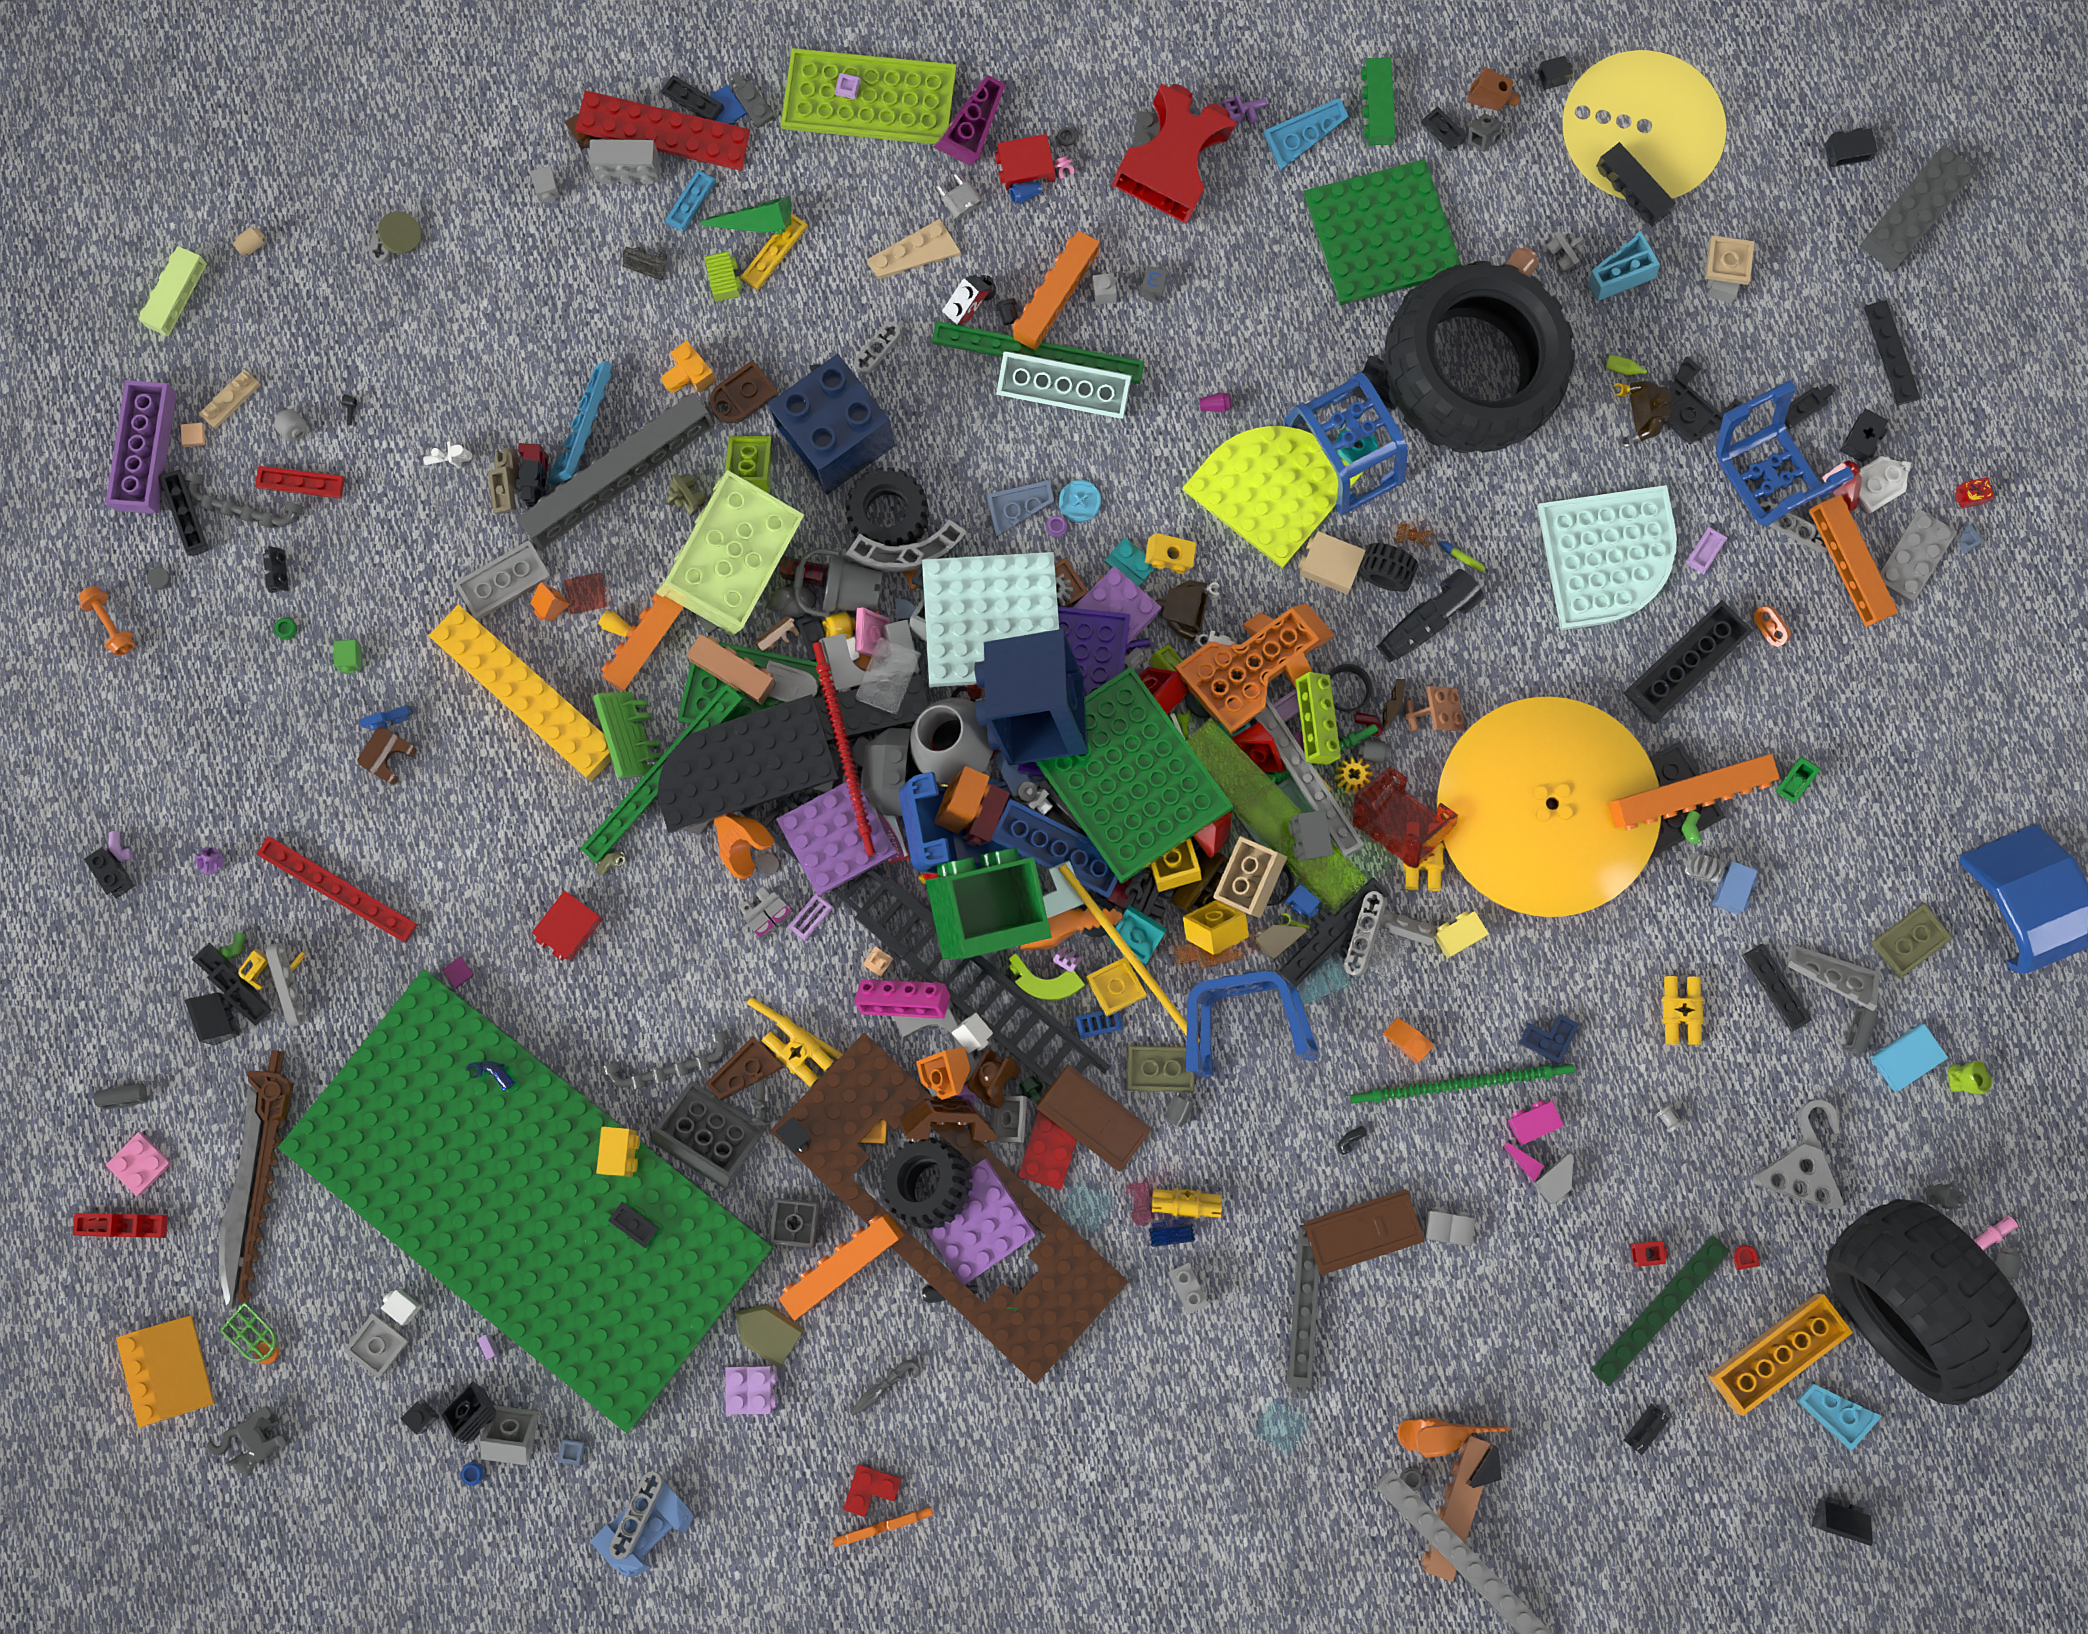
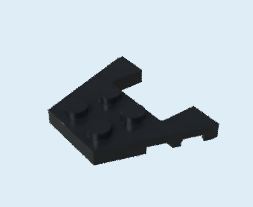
M1686 356L1669 390L1671 394V401L1669 402L1671 416L1665 423L1691 445L1720 430L1724 413L1740 406L1742 403L1735 398L1722 413H1719L1688 386V383L1702 368Z

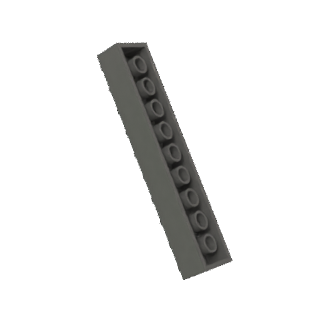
M694 393L683 396L672 408L668 407L663 410L661 416L645 423L643 428L637 433L633 432L628 435L626 441L610 448L608 453L602 458L599 457L593 460L590 464L591 466L575 473L573 478L567 483L558 485L553 493L540 498L535 506L523 510L516 519L540 551L713 428L714 424L709 412Z

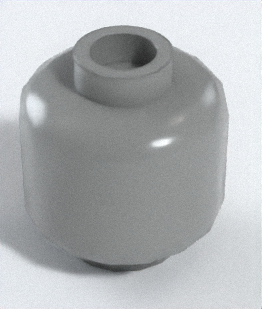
M282 410L275 417L274 427L285 440L296 441L304 436L307 430L306 421L295 410Z

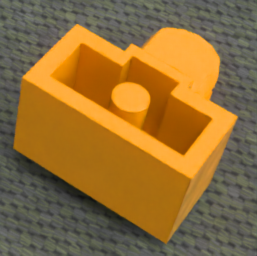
M687 340L670 352L676 365L662 376V382L667 391L675 393L686 384H692L700 393L716 381L712 370Z

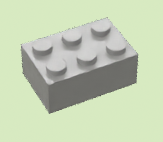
M590 140L589 165L597 182L602 184H611L612 182L632 184L633 182H641L647 185L660 182L661 158L654 140Z

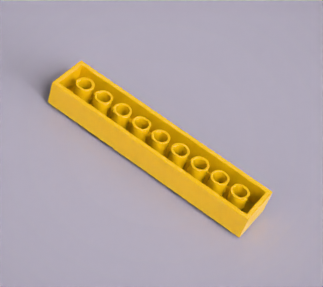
M459 604L428 635L590 782L611 762L612 758L605 735Z

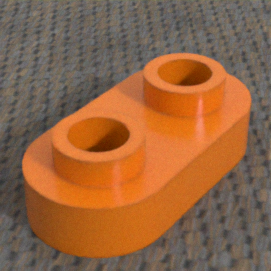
M1765 605L1755 611L1754 621L1771 645L1782 646L1790 640L1791 632L1774 607ZM1765 613L1770 615L1769 620L1765 617ZM1778 631L1782 632V638L1778 636Z

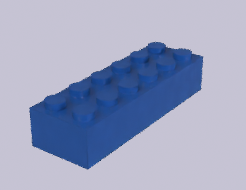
M1007 799L991 838L992 842L1007 849L1017 847L1019 855L1025 858L1034 857L1035 863L1047 869L1070 861L1075 876L1083 887L1104 897H1110L1118 879L1088 837L1012 799Z

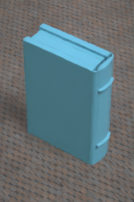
M1920 1023L1913 1029H1909L1907 1033L1886 1047L1881 1048L1870 1057L1894 1092L1900 1091L1948 1058L1923 1023Z

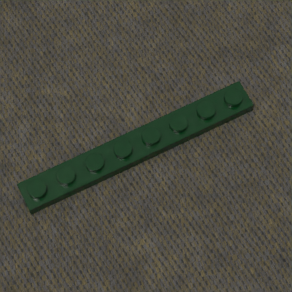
M1711 1235L1590 1370L1606 1386H1610L1730 1253V1250L1714 1235Z

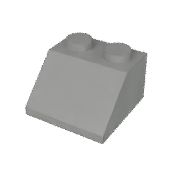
M493 1405L496 1409L495 1418L491 1423L486 1424L480 1439L481 1459L527 1465L534 1446L539 1411Z

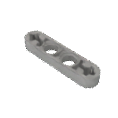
M1771 502L1759 504L1763 510L1768 508V511L1777 507V505ZM1790 512L1783 516L1789 519L1790 527H1782L1779 520L1769 525V527L1817 552H1829L1826 546H1821L1822 542L1820 540L1823 539L1817 526ZM1800 528H1807L1810 536L1808 538L1800 536ZM1815 533H1817V534H1818V535L1816 536L1817 539H1815V540L1812 542L1811 539L1815 536Z
M1377 891L1369 892L1363 900L1345 960V970L1354 977L1362 976L1367 970L1386 907L1384 896ZM1377 897L1380 903L1379 905L1375 904L1373 908V905L1370 903V901L1375 900ZM1373 909V911L1377 913V915L1375 916L1372 913H1367V910L1372 912ZM1366 918H1373L1374 925L1370 929L1363 927V922ZM1360 939H1366L1368 942L1367 948L1359 951L1357 949V942ZM1356 952V953L1359 954V955H1363L1364 958H1363V959H1362L1361 957L1358 958L1357 956L1354 955V953ZM1358 959V964H1360L1361 966L1360 969L1356 968L1354 972V969L1351 968V965L1356 964Z
M282 943L270 944L266 948V956L286 1022L290 1027L303 1025L305 1014L285 947Z
M648 1472L642 1477L610 1544L609 1551L613 1558L618 1560L626 1559L631 1555L664 1487V1477L659 1472ZM656 1477L655 1481L658 1485L652 1486L649 1493H653V1497L642 1493V1490L648 1491L650 1487L648 1479ZM641 1497L646 1498L648 1501V1507L644 1511L638 1510L636 1505ZM630 1519L635 1520L638 1525L634 1533H629L626 1529V1523ZM621 1534L626 1537H632L631 1541L626 1540L623 1547L626 1549V1552L618 1554L619 1549L616 1546L617 1544H622L625 1537H621Z

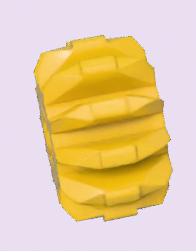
M1350 757L1349 763L1342 760V767L1337 766L1335 770L1339 774L1335 775L1334 779L1341 781L1337 787L1342 788L1345 785L1344 793L1346 794L1352 789L1353 795H1357L1358 789L1364 792L1366 790L1365 785L1369 786L1371 784L1368 778L1372 776V772L1366 771L1369 768V764L1362 766L1361 758H1359L1357 763H1355L1353 757ZM1351 773H1352V774H1355V773L1358 774V776H1357L1356 779H1355V778L1350 779V778H1349V775H1350Z

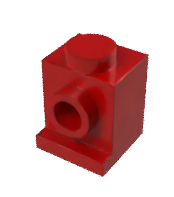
M1663 1241L1631 1243L1634 1267L1666 1264L1665 1259H1668V1250L1666 1245H1663ZM1647 1249L1652 1251L1650 1258L1646 1257Z

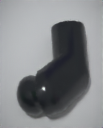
M1360 1126L1348 1131L1337 1143V1149H1340V1153L1345 1155L1351 1152L1352 1147L1350 1143L1367 1136L1366 1129Z

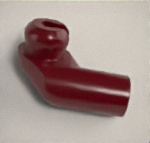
M1356 712L1354 723L1364 724L1366 727L1375 724L1378 732L1372 734L1375 737L1383 733V726L1377 716Z

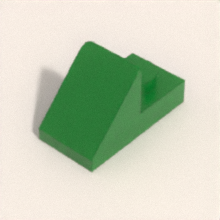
M1801 756L1790 766L1788 774L1778 785L1775 792L1795 804L1821 768Z

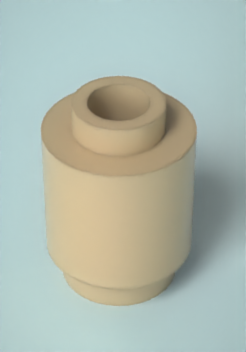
M250 226L238 235L232 244L244 257L247 254L251 255L264 245L263 239L265 236L258 227L253 229Z

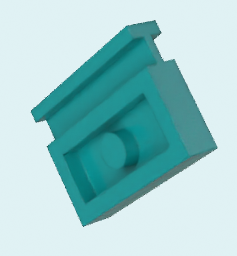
M1124 538L1104 560L1109 567L1113 568L1115 566L1138 587L1156 569L1152 567V564L1145 563L1146 554L1127 538Z

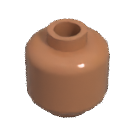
M1524 246L1523 248H1517L1506 264L1519 268L1520 273L1530 277L1539 264L1538 255Z

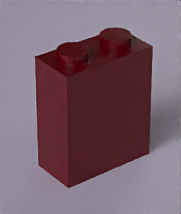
M989 784L990 789L986 797H983L980 802L983 807L979 816L975 817L972 823H969L967 829H964L961 838L966 840V844L976 848L978 845L982 846L991 841L1010 792L992 784Z

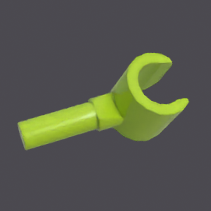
M1178 710L1177 721L1182 727L1184 738H1187L1190 710H1187V714H1180V710Z
M1287 913L1281 914L1282 917H1287L1289 922L1287 924L1279 922V925L1304 927L1309 931L1310 925L1292 920Z

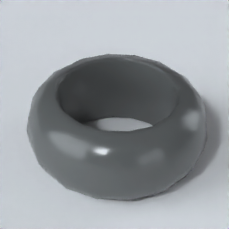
M1064 127L1058 131L1057 140L1063 146H1070L1076 140V133L1072 128ZM1068 132L1072 135V138L1067 141L1063 140L1061 135Z

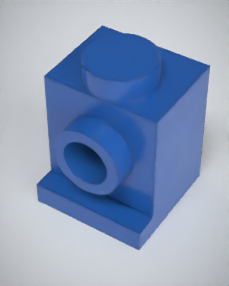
M1301 884L1284 902L1286 906L1291 903L1293 911L1298 915L1303 916L1304 914L1310 918L1320 909L1317 906L1320 900Z

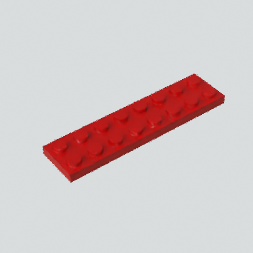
M587 90L584 91L576 124V132L607 140H654L658 152L742 171L751 130Z

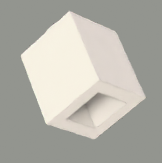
M977 1013L962 1021L951 1032L968 1053L975 1049L978 1051L982 1050L989 1043L987 1039L993 1034Z
M400 1289L390 1291L383 1299L384 1305L381 1309L400 1325H408L422 1306Z

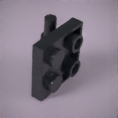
M1370 355L1362 373L1369 379L1385 407L1391 412L1393 404L1388 395V381L1384 379V360ZM1358 386L1353 395L1367 401L1366 395L1361 387Z

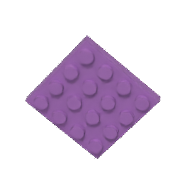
M848 782L776 819L818 897L897 855L869 802L861 791L860 795H863L861 800L865 801L863 807H866L865 813H868L866 819L870 820L868 825H871L872 833L870 834L876 853L874 856L867 857L862 835L858 833L859 825L856 824L858 819H855L857 814L853 812L855 807L851 806L853 801L850 800L852 795L848 794L850 788H847Z
M987 1158L970 1169L973 1176L970 1182L973 1183L972 1191L968 1193V1196H970L968 1203L965 1202L963 1205V1212L961 1214L957 1213L955 1215L956 1219L951 1223L945 1222L944 1227L925 1229L956 1277L964 1285L1037 1235Z

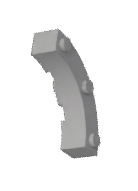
M949 519L930 538L920 543L899 547L885 546L859 534L844 557L857 565L890 573L909 572L919 569L924 559L942 558L961 540L967 531Z

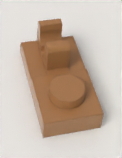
M785 616L754 640L753 643L761 651H768L776 645V640L779 637L785 643L790 642L786 637L787 630L792 631L795 636H798L799 632L792 623L794 620L789 616Z

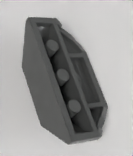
M888 728L864 746L861 789L882 815L903 817L899 789L907 782L911 729Z

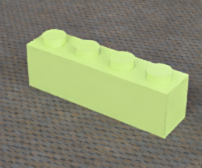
M179 246L170 255L167 267L161 272L159 282L151 291L150 299L140 312L139 320L147 328L169 337L207 265L200 255Z

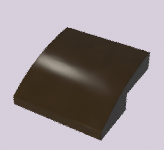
M1405 679L1395 680L1391 688V700H1387L1382 709L1383 731L1388 730L1400 709L1404 696Z

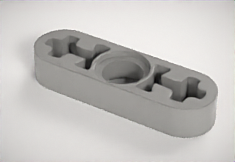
M895 322L885 323L856 356L854 366L859 374H870L897 343L901 336L898 324ZM893 329H895V335L893 336L892 334H890L887 337V330L892 331ZM875 344H881L884 347L880 353H874L871 349ZM867 353H869L871 357L867 362L868 367L863 366L862 368H860V362H866V360L868 359Z

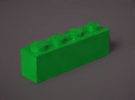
M1366 58L1365 66L1361 67V80L1365 81V86H1362L1361 96L1362 99H1365L1366 103L1362 108L1363 119L1366 118L1367 124L1363 127V137L1367 138V146L1393 145L1395 121L1392 59Z

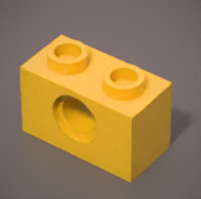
M1155 533L1148 538L1145 563L1152 564L1153 568H1169L1174 573L1183 574L1193 568L1196 542ZM1167 551L1173 554V559L1168 556Z

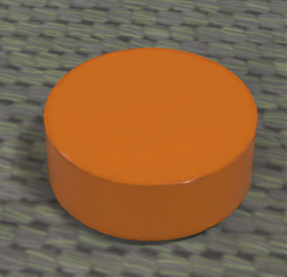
M261 1342L256 1346L264 1356L270 1350L265 1342ZM276 1344V1348L269 1358L259 1363L264 1365L274 1363L280 1353L278 1345ZM254 1351L255 1359L261 1358V1357Z

